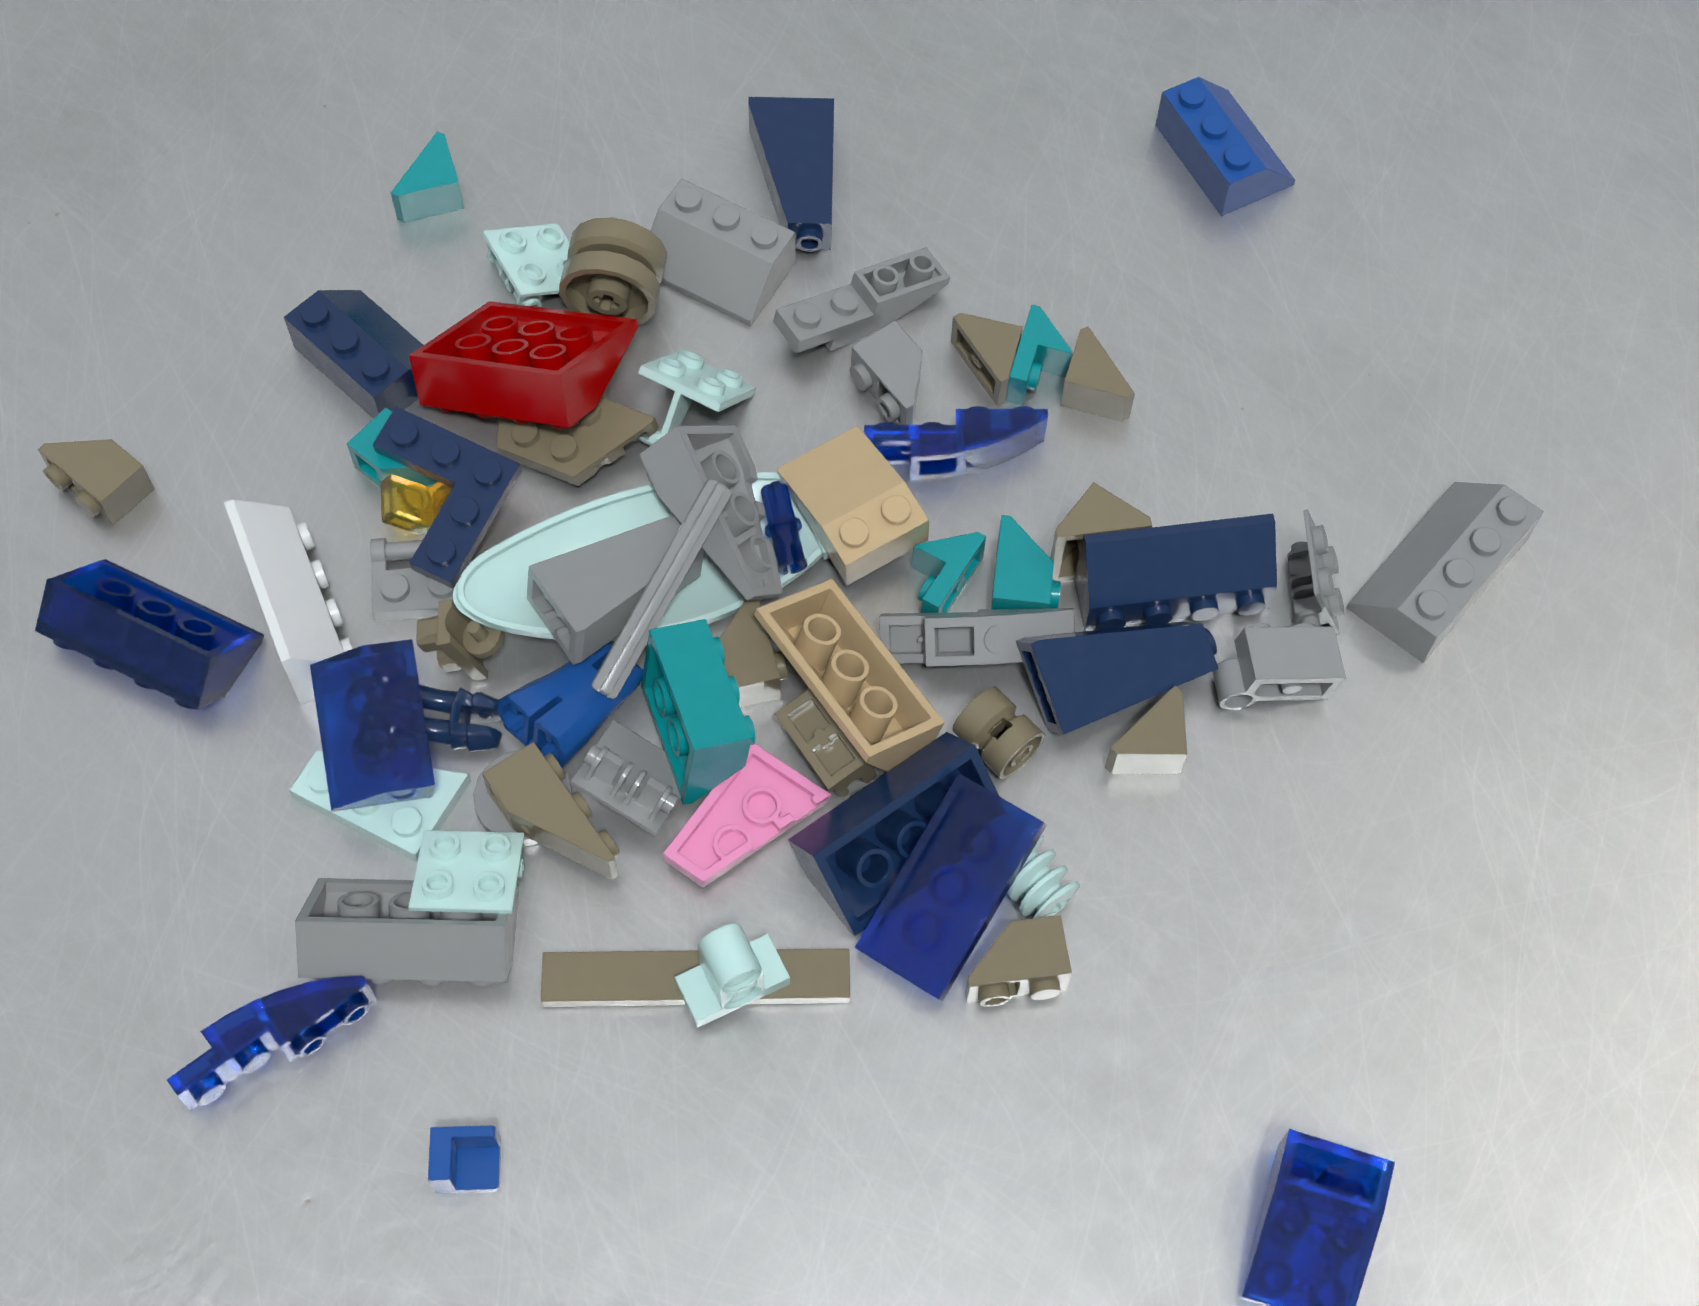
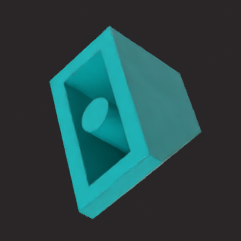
M1008 515L1001 516L991 609L1058 608L1061 581L1052 580L1054 562L1013 517Z

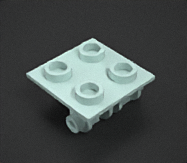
M558 223L482 231L481 234L488 244L487 257L497 267L499 277L504 282L507 290L514 292L513 295L517 305L542 307L541 300L543 295L559 293V284L564 265L567 262L570 242Z
M424 830L408 907L409 911L512 914L518 878L524 877V858H521L524 833Z

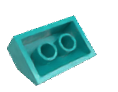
M706 619L649 629L643 678L641 681V689L683 805L694 803L744 768L747 763L750 745H754L756 740L753 722L749 715L743 716L739 706L740 692L735 677L733 675L728 676L725 670V654L722 642L718 636H712Z

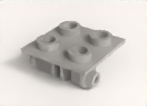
M1308 509L1303 510L1307 542L1301 541L1292 544L1291 551L1287 554L1291 576L1290 583L1295 588L1292 591L1296 624L1312 623L1315 627L1329 623L1331 627H1334L1337 635L1339 634L1337 616L1345 614L1339 587L1334 588L1332 578L1333 574L1339 573L1337 556L1334 547L1328 546L1324 526H1316Z
M614 719L597 744L590 748L583 760V764L569 783L656 836L680 798L664 750Z

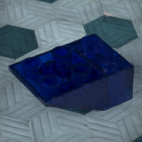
M1289 1129L1277 1146L1241 1298L1263 1306H1356L1384 1215L1395 1162Z

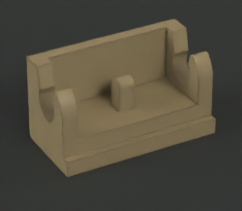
M808 689L774 713L830 792L835 790L839 797H845L849 794L847 787L853 781L860 778L862 782L868 783L878 776L872 765L864 761L811 689Z

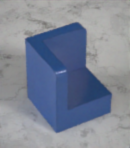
M496 1126L430 1127L428 1182L435 1193L496 1192L499 1190L501 1137Z

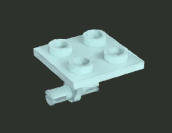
M682 349L641 365L638 374L675 391L662 431L657 429L650 437L644 432L635 439L651 446L673 428L681 425L693 400L719 412L754 396L756 387L743 382L744 377L738 372L726 368L716 369L705 364L703 356L690 350Z

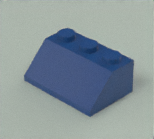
M1197 77L1162 92L1155 126L1221 216L1294 185V177L1229 90Z

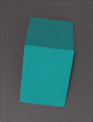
M438 131L435 133L390 192L397 220L407 223L464 209L459 181L445 134Z

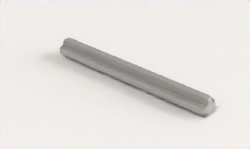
M708 479L687 513L591 683V687L603 696L615 699L624 686L647 645L649 629H654L659 624L731 496V491L724 484Z

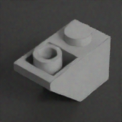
M895 320L852 346L851 367L849 371L856 386L862 391L867 390L876 400L882 416L889 422L894 421L906 433L912 429L923 351Z

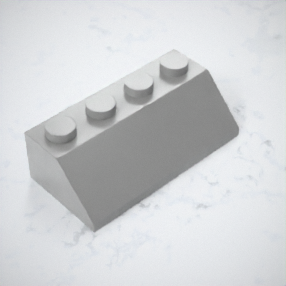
M1454 482L1352 598L1346 608L1424 663L1526 543L1544 511L1503 484Z
M318 878L295 920L298 978H315L323 983H333L342 979H366L373 984H386L394 980H417L424 985H438L446 981H465L475 986H491L497 982H506L514 954L519 883H517L513 913L502 914L409 911L408 907L414 880Z

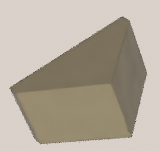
M959 313L953 316L951 343L996 406L999 407L1006 402L1009 376L1021 340L1023 326Z
M1089 326L1080 329L1064 381L1060 406L1121 422L1129 419L1135 396L1134 391Z
M1175 685L1110 747L1104 768L1111 774H1181L1187 757L1183 691Z

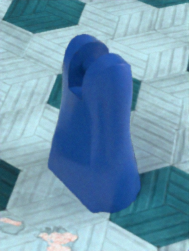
M609 642L584 661L575 665L569 661L553 672L529 682L502 697L497 704L498 715L505 729L522 744L527 746L534 742L543 756L552 753L563 769L588 743L607 718L637 689L643 678V669L637 663L635 664L615 699L607 698L591 687V683L613 646Z

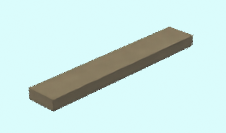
M776 949L790 976V985L749 1004L850 1003L849 949ZM698 950L543 952L542 1007L686 1005L675 984L674 977L699 966Z

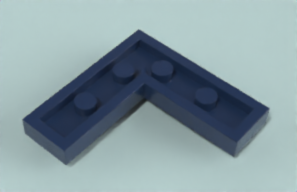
M395 406L372 444L375 452L453 488L409 563L412 570L454 589L521 474V466L507 457Z

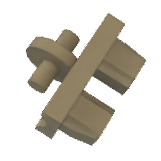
M452 599L438 601V616L418 619L417 646L424 652L437 651L436 658L438 664L446 673L463 670L474 681L488 679V671L484 667L483 658L490 657L499 651L504 643L505 632L473 621L456 608Z

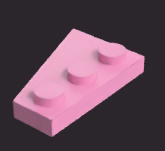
M757 744L750 745L746 766L711 790L664 851L663 861L704 888L830 802L831 794Z

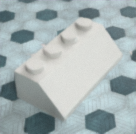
M236 499L223 502L280 661L300 705L356 685L350 667L359 663L349 637L342 640L338 638L335 628L344 624L334 598L325 601L321 589L328 587L329 584L320 560L310 562L306 551L315 548L305 521L296 524L290 508L285 506Z

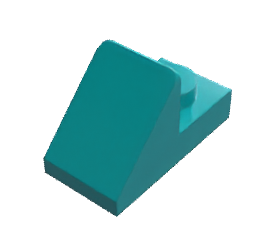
M1031 305L1010 372L1006 402L1023 406L1028 389L1037 390L1041 372L1066 377L1073 355L1072 350L1040 306Z
M974 532L919 543L913 547L912 567L928 577L918 595V600L922 602L921 613H948L983 560L986 542L985 535Z

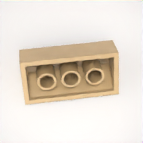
M833 579L755 610L754 616L866 763L888 772L937 738L945 722Z

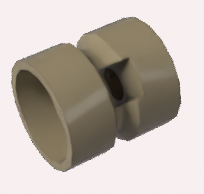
M994 686L981 692L963 709L953 724L952 731L959 738L975 745L977 750L981 749L982 761L999 778L1005 779L1017 772L1033 757L1042 745L1046 734L1025 714L1016 716V705Z

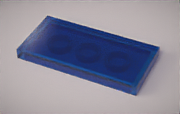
M958 773L854 948L938 1000L943 1001L1047 827V824Z

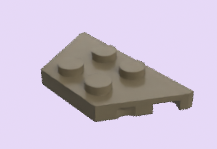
M601 397L596 408L581 418L577 425L568 429H555L549 424L536 422L521 424L514 422L513 419L499 417L496 447L500 455L579 486L594 476L601 466L611 464L626 453L623 448L625 445L644 432L650 437L657 431L659 426L655 417Z

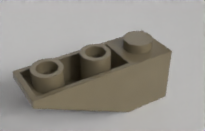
M532 742L482 773L487 793L514 831L524 833V836L611 880L618 876L615 858L620 853L616 844L606 830L603 829L597 833L588 819L593 815L588 804L578 791L570 794L564 786L562 780L566 778L565 773L552 753L543 756L536 744Z

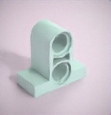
M736 923L722 926L703 937L698 944L700 965L674 977L675 984L697 1028L790 985V976L769 935L766 934L749 942L741 926Z

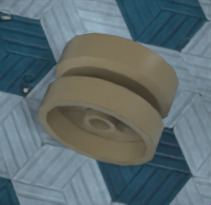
M593 218L580 223L572 232L567 262L564 265L559 284V295L565 306L571 311L637 319L638 325L646 323L655 314L660 283L662 282L666 265L667 251L662 241L649 229L631 221L617 218Z

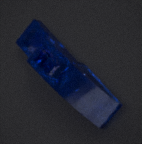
M974 406L968 409H956L954 425H943L938 422H927L922 425H897L892 422H882L876 425H864V434L890 465H909V480L939 479L960 476L999 465L1026 453L1042 443L1045 438L1048 409H1033L1028 406H1019L1013 409H988L982 406Z
M362 975L316 980L279 990L236 1009L200 1031L212 1048L168 1078L167 1082L190 1111L197 1105L204 1106L219 1098L226 1090V1085L243 1072L251 1073L262 1067L271 1057V1052L280 1047L290 1062L298 1056L306 1057L313 1054L325 1043L327 1035L342 1024L351 1025L360 1020L369 1011L370 1004L377 999Z

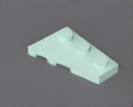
M316 750L289 791L294 799L418 862L424 830L441 829L471 780L469 774Z

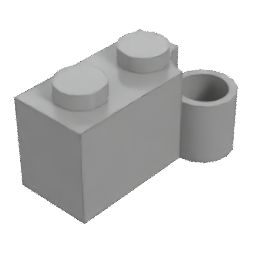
M1258 623L1244 627L1234 640L1238 658L1224 660L1217 664L1219 669L1212 671L1219 705L1221 708L1229 710L1245 708L1256 701L1328 700L1346 679L1334 627H1315L1312 623H1300L1291 627H1270L1269 624Z

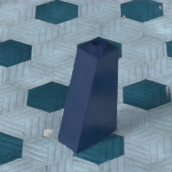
M749 97V132L779 224L795 232V250L807 252L831 250L834 98Z
M1183 621L1032 636L1016 640L1047 729L1063 735L1168 691L1175 685H1182L1219 669L1214 657L1217 654L1216 642L1211 632L1204 628V625L1201 623Z

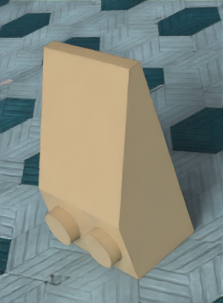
M858 425L777 468L779 477L846 585L913 550L915 545L927 542L929 539V519L905 481Z

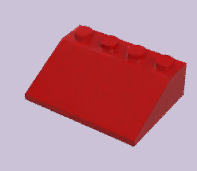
M489 301L409 355L419 404L440 408L442 412L462 411L476 413L481 418L495 416L509 418L521 424L531 422L549 424L555 429L574 427L581 418L596 408L638 329L637 319Z

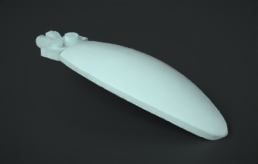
M757 472L758 480L752 483L755 501L763 503L766 517L760 521L763 536L773 545L783 588L809 570L822 557L825 560L829 556L778 473ZM652 484L612 494L572 508L517 533L475 558L464 570L455 585L452 594L453 602L462 614L486 627L516 635L555 640L527 600L529 566L674 514L658 497ZM705 553L703 555L701 576L674 595L656 628L706 619L708 624L736 614L745 598L710 556Z

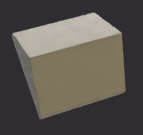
M1093 482L1055 530L1050 556L1054 562L1052 580L1063 582L1075 579L1084 535L1151 528V518Z

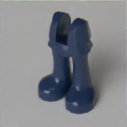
M376 665L368 690L369 703L365 704L362 719L361 754L375 755L381 753L389 739L392 738L424 740L449 746L453 751L467 748L469 752L499 748L502 738L500 731L489 726L470 724L471 719L487 722L502 721L497 711L499 699L483 692L473 694L461 687L458 692L436 689L404 680L392 668ZM394 706L415 707L450 714L449 720L429 718L389 708Z

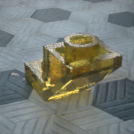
M390 474L380 482L382 522L418 535H426L453 488L439 481L431 487H427Z

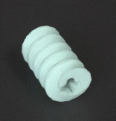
M1014 813L999 817L977 836L972 845L974 850L978 854H986L984 862L988 869L997 870L995 877L1000 885H1010L1007 893L1012 901H1021L1019 910L1024 917L1040 918L1053 916L1070 902L1073 895L1080 888V884L1074 881L1062 886L1060 881L1068 872V868L1063 865L1050 870L1048 865L1055 858L1056 852L1052 849L1038 854L1036 850L1044 841V836L1037 834L1026 838V832L1033 825L1030 818L1015 823L1013 820Z

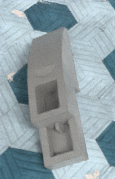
M925 247L855 271L851 284L776 309L773 322L796 353L821 344H825L829 351H833L851 344L909 313L949 284L950 276L929 249Z
M1074 608L979 609L977 612L883 613L879 616L880 640L899 664L926 663V666H963L1019 663L1023 661L1016 640L1024 637L1075 632Z

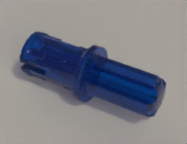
M773 481L770 484L764 485L761 489V497L768 522L764 531L765 535L772 540L779 573L787 575V565H790L791 574H795L804 570L808 565L799 535L802 523L794 515L787 485L782 484L780 481Z

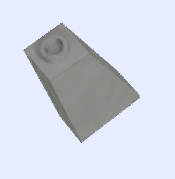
M675 515L529 566L527 600L573 665L584 661L619 635L681 526V522ZM703 548L700 549L676 593L701 576L703 555L706 553Z

